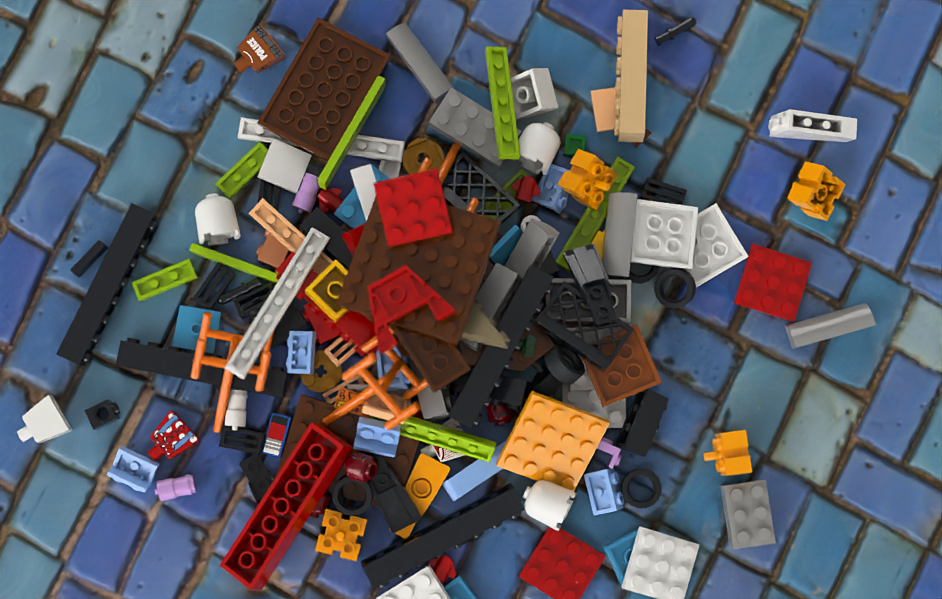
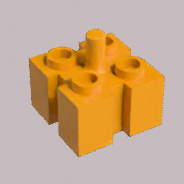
M578 149L570 162L573 166L570 171L565 170L557 185L565 192L572 194L571 197L580 204L597 210L605 197L603 194L604 190L608 191L617 174L610 167L605 166L604 162L596 155Z
M805 161L798 175L800 181L792 184L787 199L796 206H800V209L808 216L828 221L835 207L832 204L835 198L839 199L846 184L838 177L832 176L833 173L825 166Z
M746 430L714 434L715 438L712 439L714 451L703 453L704 461L715 460L716 471L720 472L721 476L751 473L752 467L748 453Z
M326 509L321 525L326 527L325 534H319L315 551L332 555L334 550L341 552V558L357 561L362 545L357 543L358 535L364 536L368 519L354 515L350 516L349 520L342 518V512Z

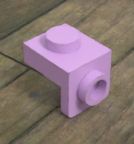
M602 437L597 449L611 455L606 467L612 469L614 465L618 466L622 455L619 454L621 449L612 446L613 441Z

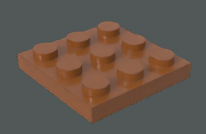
M637 324L631 326L634 331L605 372H602L582 358L602 408L662 383ZM623 329L614 333V339L623 338L628 331ZM611 335L606 336V337H604V338H602V339H599V340H600V341L611 340ZM621 341L615 342L616 347L619 345ZM612 343L600 345L602 353L610 357L614 352Z

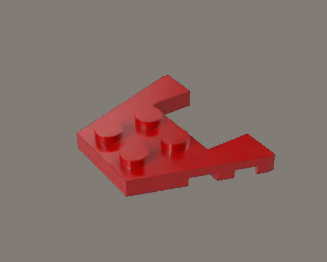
M407 265L368 286L375 325L374 330L378 344L377 349L380 354L398 345L388 325L424 304H429L438 322L456 313L451 305L430 288Z

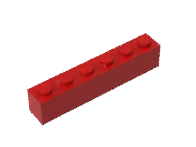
M294 252L275 270L278 281L294 257ZM311 269L295 296L299 300L304 298L309 303L307 307L315 314L319 312L324 317V323L331 329L336 327L340 331L338 335L347 343L351 341L356 346L354 350L359 355L364 357L374 353L377 350V345L367 353L361 349L363 344L376 336L374 325L360 313L348 310L335 323L305 294V289L319 276Z

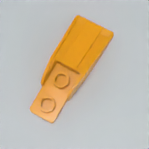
M424 453L419 455L405 487L421 516L429 507L450 471L449 466ZM416 522L395 532V534L403 538L408 537Z

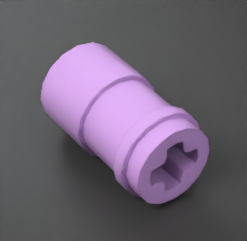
M306 173L303 177V182L292 203V206L298 209V213L302 214L303 211L307 213L312 212L320 190L318 184L319 177Z
M187 474L178 478L157 481V489L154 491L155 495H159L161 501H166L179 496L193 495V493H197L194 475Z

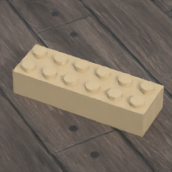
M623 10L622 16H618L617 35H621V37H617L616 55H620V57H617L616 75H620V77H616L615 95H619V98H616L615 115H619V118H615L614 136H618V142L643 143L645 135L648 10Z

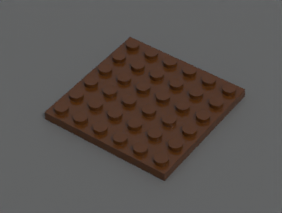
M375 196L336 305L373 318L368 286L407 265L430 288L451 305L456 313L438 322L429 304L426 303L391 324L459 345L502 224L501 221L447 205L453 229L452 233L389 247L377 197Z

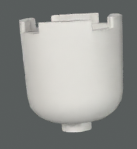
M546 122L543 124L532 123L524 129L518 139L520 149L519 161L522 162L521 167L537 175L542 171L543 175H546L559 149L560 137L554 131V127Z
M213 193L206 195V198L197 204L195 217L199 243L201 245L204 242H208V246L222 245L228 243L229 238L234 237L237 240L241 237L234 205L230 199Z
M539 480L535 482L532 488L528 486L523 495V498L526 499L525 511L532 518L559 531L562 525L558 523H562L563 519H566L573 504L570 498L574 499L577 493L553 482Z

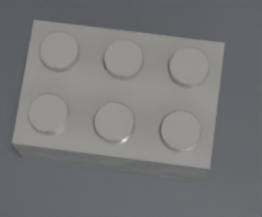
M766 480L721 485L720 489L730 549L776 543Z

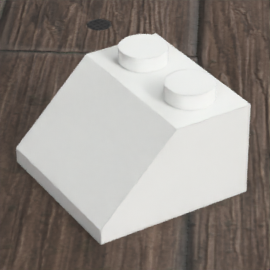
M532 68L510 78L516 121L542 115L558 108L548 68Z

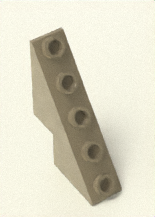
M476 299L461 339L508 349L507 343L510 341L503 331L498 332L496 330V322L490 315L486 317L482 313L484 308Z

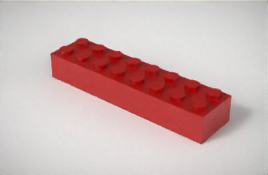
M311 422L219 566L250 590H262L351 453L353 447L322 424Z

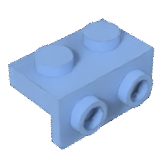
M121 446L107 476L112 477L117 482L131 486L136 491L146 492L153 483L160 463Z

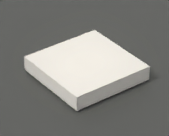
M273 138L257 177L296 194L312 155Z

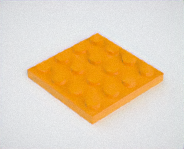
M531 391L496 461V465L536 481L546 480L574 492L610 424L609 420Z

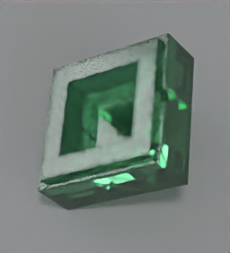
M527 335L521 345L523 358L525 359L534 357L535 336Z

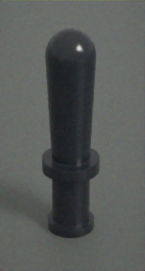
M689 17L672 29H666L665 33L654 37L656 44L660 46L669 39H675L676 35L694 27L697 23L696 19Z
M256 277V279L246 284L243 282L241 283L242 286L221 294L218 298V303L221 305L227 304L245 293L248 294L250 290L261 287L262 284L259 278Z

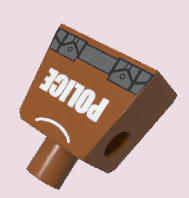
M259 23L237 47L242 57L233 64L240 73L251 66L255 73L258 74L283 61L286 57L284 52Z

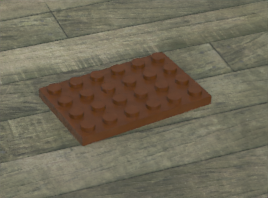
M317 18L257 122L258 125L328 161L377 76H381L391 55Z
M301 394L276 475L282 469L311 422L322 424L353 447L359 417L363 416L348 412L326 426L323 423V419L337 409L334 408V404ZM400 435L395 457L384 456V458L405 487L419 441ZM353 448L349 456L355 452L364 454L366 451ZM344 463L327 488L330 493H333L334 486L339 479L346 475ZM356 482L344 485L340 494L342 497L363 503L366 496L362 485ZM373 495V500L370 506L379 508Z

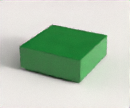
M566 134L564 155L574 157L578 149L585 151L587 136Z

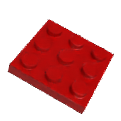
M438 168L373 183L389 247L453 232Z
M751 244L733 304L794 322L812 262Z
M548 527L518 577L553 599H580L606 556L562 528L557 531Z

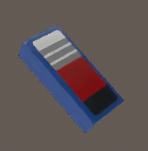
M276 413L271 414L261 451L262 454L281 458L292 417Z

